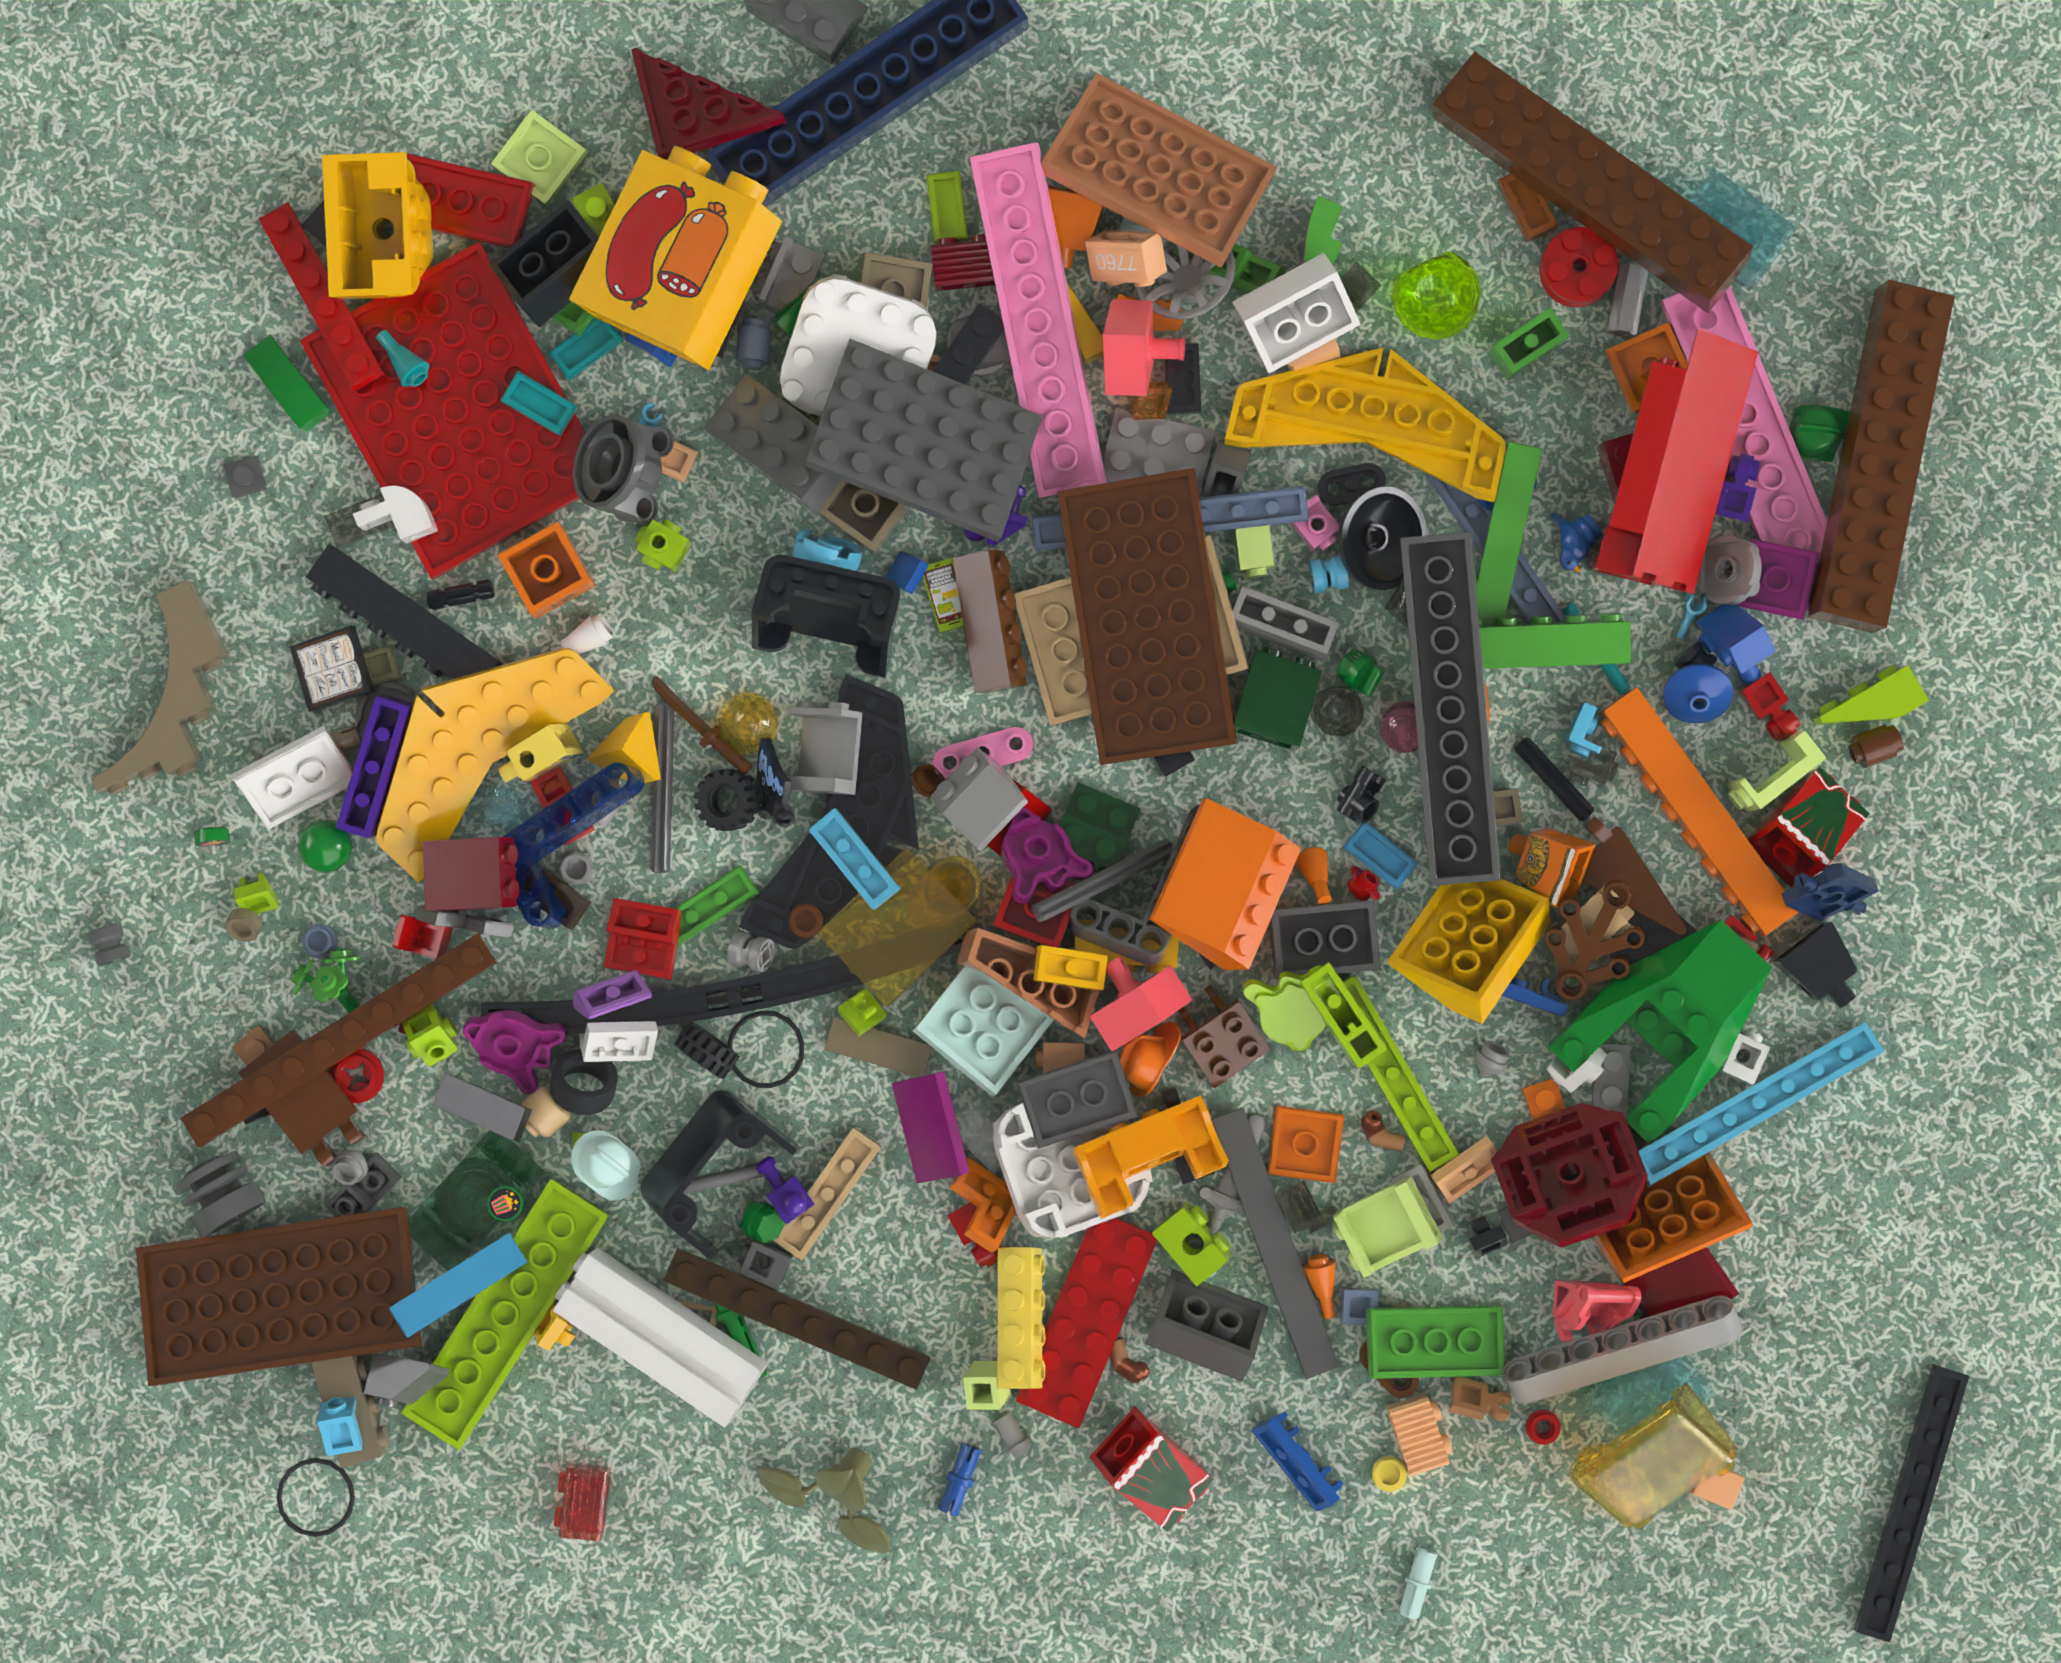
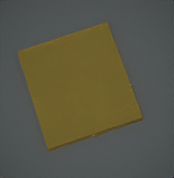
M907 847L885 867L901 887L898 892L876 910H872L863 897L857 894L818 933L849 967L850 973H855L887 1008L977 922L965 907L945 888V883L939 881Z

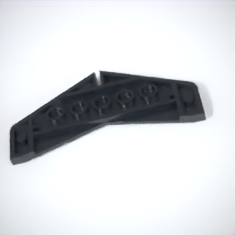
M846 674L839 689L838 702L849 704V710L862 712L855 795L827 794L823 817L832 809H838L892 876L916 856L887 844L889 838L919 850L904 705L897 695ZM809 833L761 894L745 911L739 927L761 937L769 938L773 942L787 948H800L813 937H799L790 929L789 915L796 906L807 903L819 908L824 918L822 931L862 900L863 897L814 836Z

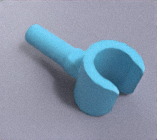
M649 403L644 406L642 418L638 422L657 426L662 421L663 413L656 419H649L646 413L655 407L654 403Z
M1686 593L1685 603L1687 611L1676 637L1684 640L1695 616L1706 610L1705 594H1703L1700 603L1692 605L1691 601L1694 594Z

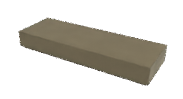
M834 1016L824 1050L920 1077L925 1075L933 1047L927 1043L876 1028H871L858 1037L844 1019Z

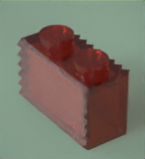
M570 1463L566 1468V1472H560L558 1492L564 1493L562 1506L556 1507L554 1516V1527L560 1528V1538L596 1542L602 1540L605 1530L611 1468Z

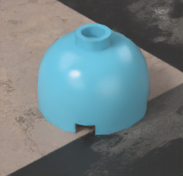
M800 529L798 531L793 548V557L857 571L864 552L863 549L856 551L858 545L827 534L830 538L823 536L813 537L811 536L813 532L811 529Z

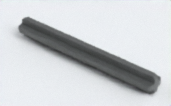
M658 703L655 705L654 739L661 780L653 782L651 871L654 873H667L670 871L674 709L668 703Z
M1168 839L1159 841L1095 873L1089 878L1034 904L1032 912L1035 915V919L1039 922L1047 920L1169 858L1173 851L1171 842Z

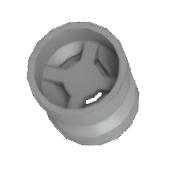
M738 931L729 943L728 960L732 965L740 967L749 965L752 970L765 972L769 969L774 958V942L765 937L755 939L750 933Z

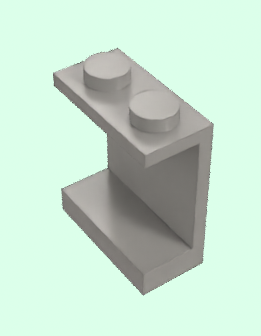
M802 701L801 707H787V714L803 717L798 776H788L792 781L791 791L855 795L862 712L849 710V704L829 702L828 708H822V703Z

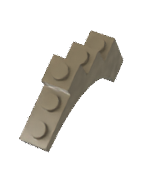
M185 580L156 595L165 619L169 643L168 675L162 699L150 725L135 746L113 766L91 779L97 792H109L110 795L118 794L130 787L128 782L139 776L141 780H146L161 772L159 766H162L165 774H177L178 778L196 771L197 767L195 764L203 761L186 723L190 722L193 726L210 718L209 712L216 709V706L199 671L203 670L205 674L221 668L224 665L222 660L230 656L195 583Z

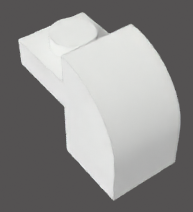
M400 486L380 488L385 500L384 502H380L379 499L366 502L360 506L361 511L353 513L357 526L364 531L393 520L400 540L406 544L438 531L427 504L415 493Z

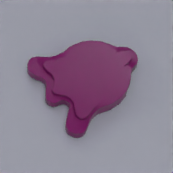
M1024 807L1009 821V828L1001 847L1005 866L1014 877L1013 899L1018 903L1029 902L1036 885L1039 883L1045 884L1051 892H1058L1068 879L1084 880L1089 878L1093 872L1092 864L1074 852L1065 831L1057 823L1053 826L1048 822L1041 821L1040 816L1034 815L1029 809Z
M502 1010L482 1017L469 1018L464 1024L463 1034L471 1042L472 1047L476 1049L479 1054V1061L486 1068L509 1076L514 1080L522 1093L529 1095L534 1093L539 1085V1080L533 1067L549 1068L552 1065L553 1054L551 1048L564 1041L566 1029L558 1023L542 1024L532 1020L525 1014L511 1010Z

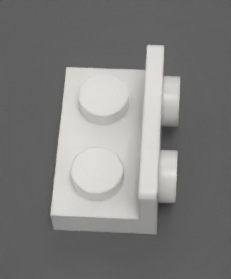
M656 1021L587 1023L585 1034H580L579 1036L583 1061L652 1060L658 1034Z

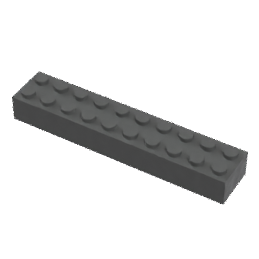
M1472 531L1402 537L1400 539L1430 886L1498 881L1501 879Z

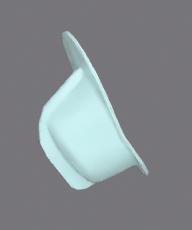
M590 1131L583 1134L576 1141L571 1152V1164L574 1173L600 1196L610 1201H620L629 1197L635 1191L641 1166L639 1158L614 1135L606 1131Z

